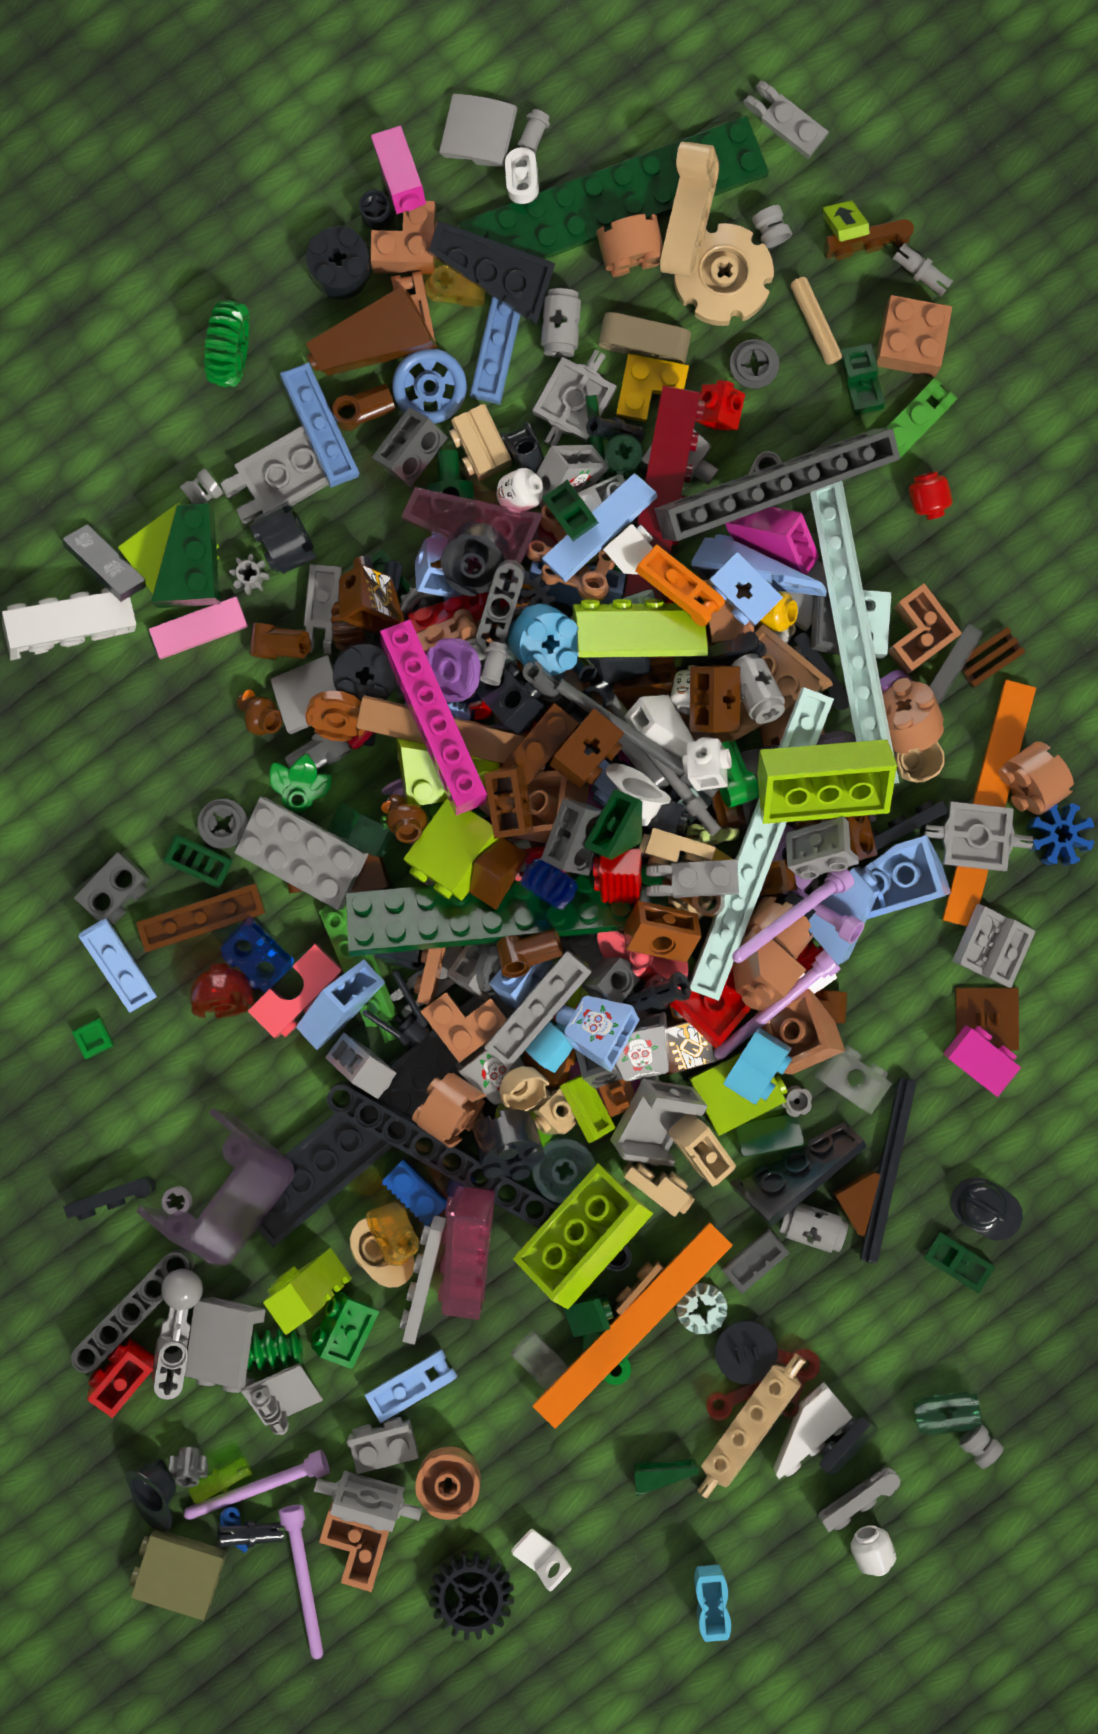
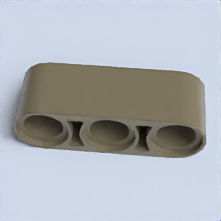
M608 312L604 314L598 346L621 354H633L685 364L692 333L681 327Z

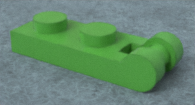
M936 377L887 427L894 431L900 459L958 399L952 392L948 394L941 387L942 383ZM931 396L940 403L935 409L927 402Z

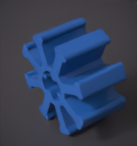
M1073 803L1062 807L1064 811L1061 817L1057 810L1058 804L1044 812L1048 823L1041 821L1040 817L1029 820L1027 829H1035L1044 833L1043 838L1027 842L1033 843L1029 851L1039 850L1040 846L1045 844L1049 846L1044 858L1040 860L1041 863L1046 865L1057 864V857L1060 852L1064 860L1062 863L1064 866L1079 862L1080 858L1076 856L1073 846L1079 848L1081 852L1092 849L1094 840H1086L1077 836V831L1093 828L1094 823L1089 817L1080 820V823L1076 825L1072 824L1076 811L1080 810V806ZM1063 828L1062 834L1066 838L1058 841L1059 835L1055 833V830Z

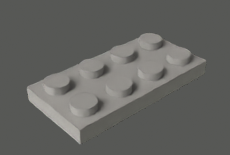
M266 797L259 798L235 851V854L337 910H343L346 904V893H351L369 854Z

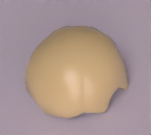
M938 741L922 751L916 748L908 750L909 754L893 752L898 774L910 782L918 783L932 779L939 775L945 764L944 751Z
M521 1066L512 1069L504 1076L501 1082V1101L508 1109L528 1111L536 1107L541 1099L547 1097L546 1086L549 1085V1082L533 1067Z

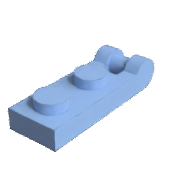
M442 1349L433 1352L425 1359L365 1393V1397L380 1423L458 1377L453 1368L449 1369L444 1360L446 1355ZM434 1366L439 1376L431 1380L426 1370Z

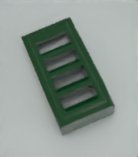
M174 834L161 862L220 889L233 860L178 834ZM183 844L186 848L179 862H176L173 859L180 845ZM192 849L198 852L189 868L185 864ZM205 854L209 856V859L202 873H200L197 869ZM215 860L220 861L221 864L214 878L208 877Z
M685 1459L635 1463L633 1468L636 1496L699 1474L696 1460Z

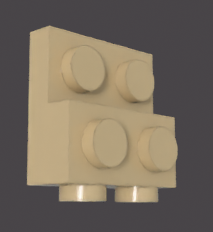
M653 828L649 835L644 833L642 843L639 845L642 857L649 859L647 864L651 866H671V863L677 862L679 855L683 856L682 862L684 863L711 861L716 848Z
M629 1162L622 1170L624 1178L674 1217L679 1211L684 1214L695 1200L693 1195L686 1190L688 1187L686 1182L673 1171L669 1175L661 1171L658 1177L653 1180L655 1178L654 1173L641 1162H638L636 1166Z

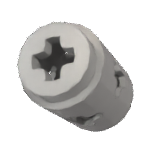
M564 288L548 290V296L544 299L543 307L544 321L541 334V346L544 347L543 354L558 358L574 356V350L578 348V324L581 310V300L578 299L577 291ZM561 319H567V323H561ZM561 323L560 328H555V324Z
M747 654L738 658L731 666H741L740 698L750 718L755 719L758 724H766L778 719L785 711V699L765 660L757 654Z
M799 1203L782 1218L779 1232L786 1234L785 1238L829 1253L832 1250L840 1252L847 1234L849 1222L842 1220V1216ZM815 1213L820 1214V1218L815 1217ZM807 1236L812 1237V1242L807 1240Z

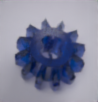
M534 859L531 865H528L520 880L525 889L557 909H564L575 896L574 893L578 888L574 879L541 859Z

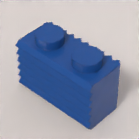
M405 1159L383 1179V1185H387V1190H392V1194H396V1199H401V1203H405V1208H410V1212H414V1217H419V1221H424V1226L429 1225L433 1221L434 1215L438 1216L449 1203Z

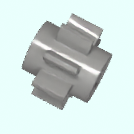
M252 554L245 561L237 558L238 566L236 570L232 569L229 571L232 576L238 578L233 584L234 587L238 589L242 585L245 586V593L247 595L251 594V589L258 588L260 591H263L261 586L263 580L270 579L268 574L261 571L266 567L265 562L260 561L256 564ZM252 568L256 576H251L250 581H247L243 574L249 573V570Z

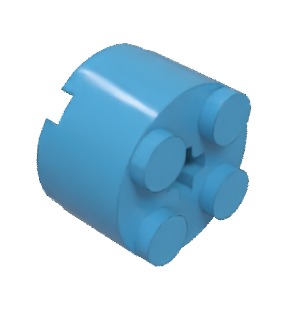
M546 604L531 605L521 611L522 614L516 621L513 620L508 632L509 647L515 657L524 665L529 662L535 664V661L540 663L552 676L572 669L576 665L578 657L577 630L579 629L576 623L556 608Z

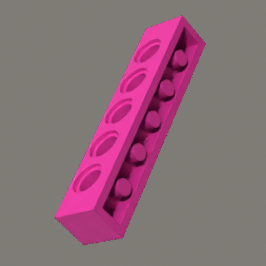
M411 620L380 631L381 646L455 816L486 804L487 793Z

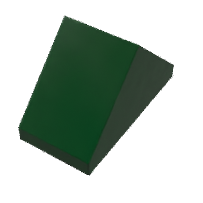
M616 789L613 790L583 846L587 850L610 860L642 843V801Z

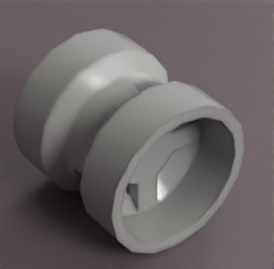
M780 205L767 207L752 217L755 228L760 230L762 234L761 242L767 248L775 247L792 236L789 225L785 224L782 219L784 214Z
M205 468L197 473L196 479L186 481L180 486L193 504L207 503L211 498L217 499L223 494V491ZM199 482L202 484V486H203V487L205 488V490L208 492V495H207V496H206L205 493L202 491V489L199 487V485H198Z
M981 1423L972 1426L958 1443L966 1453H971L974 1456V1462L981 1469L994 1463L1004 1449L996 1439H991L988 1436V1430Z

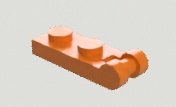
M658 545L636 567L635 572L689 613L692 620L699 626H705L712 619L711 614L718 612L725 605L724 598L717 591ZM698 596L704 600L703 605L695 600Z

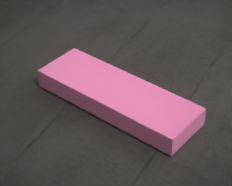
M233 597L220 602V604H214L152 627L149 631L160 659L245 629L248 627L238 598Z

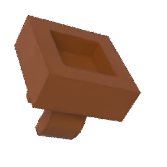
M621 1079L599 1087L610 1117L623 1113L630 1107L629 1104L635 1095L631 1081Z

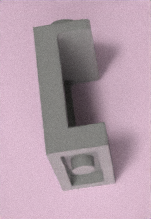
M643 1079L629 1104L630 1107L626 1109L610 1140L617 1149L618 1155L625 1161L645 1162L654 1166H673L676 1160L669 1151L673 1143L672 1138L668 1134L669 1129L685 1114L702 1116L708 1106L694 1087Z
M215 1297L200 1299L193 1310L185 1376L196 1379V1383L203 1386L222 1385V1390L232 1393H239L242 1388L254 1384V1378L246 1377L253 1324L264 1322L265 1309Z

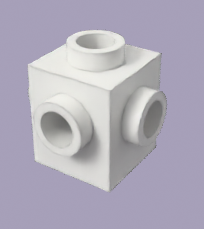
M703 737L696 742L687 743V755L683 756V768L685 774H688V779L695 790L728 787L727 769L732 766L729 749H725L718 738Z

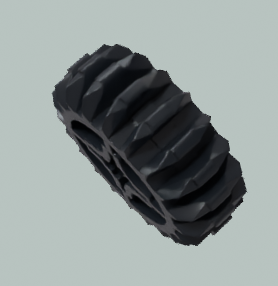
M462 1551L460 1562L454 1555L450 1556L449 1563L451 1567L441 1563L439 1565L441 1574H433L432 1581L436 1585L429 1587V1594L435 1596L429 1600V1606L437 1608L433 1613L434 1619L444 1617L441 1628L444 1630L452 1625L451 1635L453 1637L458 1635L459 1630L464 1631V1640L469 1639L470 1632H475L478 1640L482 1639L483 1629L489 1635H493V1624L502 1628L504 1620L501 1616L510 1617L511 1609L506 1605L514 1604V1596L509 1594L514 1591V1584L506 1582L510 1578V1573L508 1571L499 1573L502 1568L500 1561L491 1566L492 1555L490 1554L485 1556L484 1561L479 1560V1551H474L473 1559H468L467 1552ZM466 1572H476L481 1574L479 1577L472 1580L467 1579L463 1575L458 1576ZM491 1581L498 1593V1600L493 1608L488 1604L489 1600L484 1595ZM450 1582L455 1586L454 1591L459 1595L453 1608L450 1607L445 1593ZM478 1590L477 1599L473 1596L466 1599V1592L472 1594ZM469 1611H475L481 1617L468 1618L463 1615Z

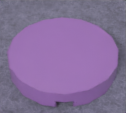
M460 638L441 639L437 641L438 643L434 647L429 649L426 654L446 702L464 701L472 696L478 687L481 676L479 657L476 650L465 640Z

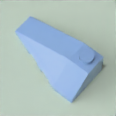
M927 835L894 845L879 858L864 867L870 870L876 877L878 882L875 885L880 889L867 919L951 894L942 863Z

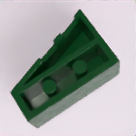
M209 503L177 505L151 600V603L157 608L220 604L215 513Z

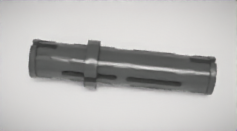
M535 661V664L529 662L525 665L523 669L524 678L542 693L541 696L546 702L550 704L555 702L565 710L573 703L555 690L560 679L554 678L540 663Z

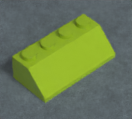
M585 599L581 600V604H573V621L579 629L577 630L578 657L708 656L706 627L696 624L692 620L691 615L676 603H664L661 599H646L644 603L632 604V601L628 599H615L613 604H600L599 600Z
M888 739L760 750L757 775L762 823L770 824L890 813L897 764Z
M597 1163L515 1255L513 1260L553 1302L569 1309L654 1213L628 1188Z

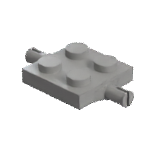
M594 350L586 366L575 364L564 357L561 358L533 409L534 415L544 419L552 427L547 438L544 440L547 446L549 444L550 447L556 446L563 433L571 434L586 443L588 442L590 436L586 430L588 419L585 396L597 395L601 417L617 388L616 385L603 379L597 372L606 357L603 353L599 355V351Z
M949 802L947 820L944 826L925 824L924 830L936 831H925L924 836L942 839L944 846L942 865L1005 872L1008 869L1009 854L1013 847L1031 849L1033 843L1020 842H1032L1033 836L1014 834L1012 826L1013 808Z
M344 1471L342 1478L336 1483L318 1478L314 1492L332 1496L333 1505L330 1515L339 1517L343 1521L365 1524L379 1531L386 1530L392 1532L395 1521L400 1516L419 1521L422 1507L404 1503L403 1492L405 1487Z

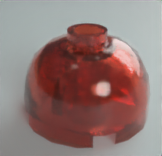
M224 963L209 966V970L201 973L195 979L190 990L191 1012L193 1015L201 1018H206L205 1012H215V1018L236 1016L249 1010L248 1004L251 1006L255 1004L253 990L245 974L237 969L228 968V965Z

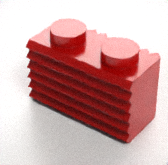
M631 848L612 860L603 856L594 858V890L601 891V901L603 903L608 901L610 904L612 902L618 904L621 902L624 905L627 902L629 905L632 903L636 905L637 901H640L642 883L640 848Z

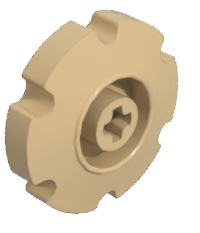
M726 223L718 224L715 233H709L705 230L694 276L674 274L675 290L683 306L693 304L696 307L694 316L697 319L712 325L728 326L732 316H738L741 321H745L755 315L766 302L769 290L764 287V284L771 283L773 280V262L765 244L754 245L751 242L753 232ZM720 272L721 274H724L725 272H728L729 277L724 275L720 278L718 277V273Z

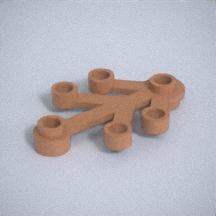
M543 506L540 524L545 531L552 532L559 543L568 534L548 506ZM535 540L529 543L527 556L534 562L543 561L542 558L552 548L546 546L542 541ZM601 550L598 553L597 566L594 571H590L586 563L576 572L577 575L574 574L567 582H564L545 564L542 567L540 577L545 584L554 585L557 582H561L577 588L579 595L584 599L601 601L606 598L609 591V585L605 576L608 570L614 568L615 563L604 550Z

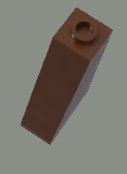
M402 286L306 343L310 351L307 357L312 367L316 371L320 370L328 376L406 357L408 354L416 351L438 347L410 293Z

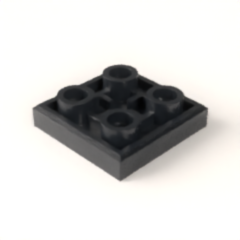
M853 1417L841 1430L845 1435L836 1443L831 1441L821 1451L820 1456L823 1459L819 1462V1465L827 1473L836 1475L875 1433L878 1427L867 1418L860 1417L856 1419Z

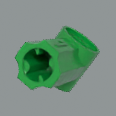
M722 742L723 747L729 749L732 761L731 768L727 769L728 787L719 788L726 807L731 808L758 799L759 786L757 779L751 771H747L736 742Z

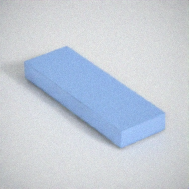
M107 918L79 933V938L129 1013L157 997V993Z

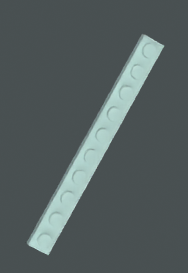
M839 481L812 491L810 494L856 742L888 739L893 753L843 482ZM897 769L894 784L899 783Z
M801 687L779 748L816 745L834 699ZM760 798L736 858L738 861L739 894L723 895L725 907L719 915L713 918L689 981L692 991L716 1000L720 999L734 962L732 954L741 944L787 823L763 824L761 820Z

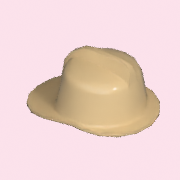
M367 1217L355 1225L350 1236V1249L355 1262L379 1285L390 1288L399 1287L407 1283L413 1275L415 1266L414 1256L393 1227L378 1217Z

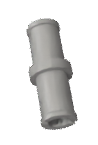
M904 243L900 250L909 259H906L897 252L893 260L914 275L913 279L915 281L921 280L941 297L946 289L940 286L937 280L947 288L952 284L953 280L934 267L931 259L925 260Z

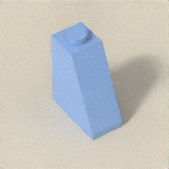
M858 866L850 870L854 878V885L844 893H832L821 903L841 916L853 915L865 924L880 889L875 885L878 881L872 872L867 868L862 870ZM813 914L809 919L811 927L808 931L813 933V937L837 965L847 961L857 940L849 944L838 936L839 933L835 931V926Z
M362 960L321 991L296 1028L318 1050L345 1027L384 985L385 981L365 960Z

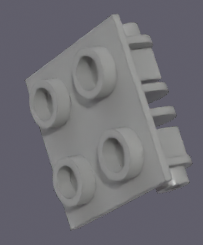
M300 1363L241 1389L242 1394L264 1425H269L271 1431L276 1435H284L288 1431L289 1421L287 1416L323 1401L322 1396Z

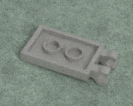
M302 426L235 464L234 466L238 474L220 483L228 499L237 495L245 487L248 488L253 496V501L237 509L238 516L244 525L253 521L261 513H265L287 501L293 506L329 485Z

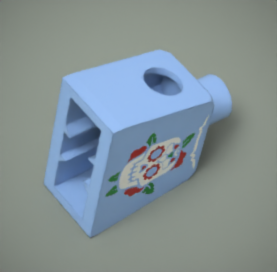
M591 996L583 997L577 1009L563 1005L556 1015V1022L566 1026L564 1036L570 1046L610 1072L640 1020L633 1006Z

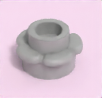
M791 1086L787 1089L788 1092L783 1094L786 1102L782 1106L787 1109L786 1112L790 1116L798 1117L800 1114L805 1115L811 1110L812 1096L807 1089H801L800 1086ZM796 1098L800 1100L799 1104L794 1103Z

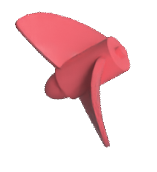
M618 931L597 933V941L603 957H620L627 960L632 965L636 976L641 975L647 967H650L665 980L669 979L676 972H681L686 978L688 977V962L685 963L626 950L625 936Z

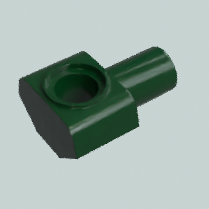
M443 450L437 452L439 482L427 485L429 516L432 518L474 514L476 509L473 481L460 479L458 451ZM449 492H455L460 496V499L456 504L448 505L443 502V497Z

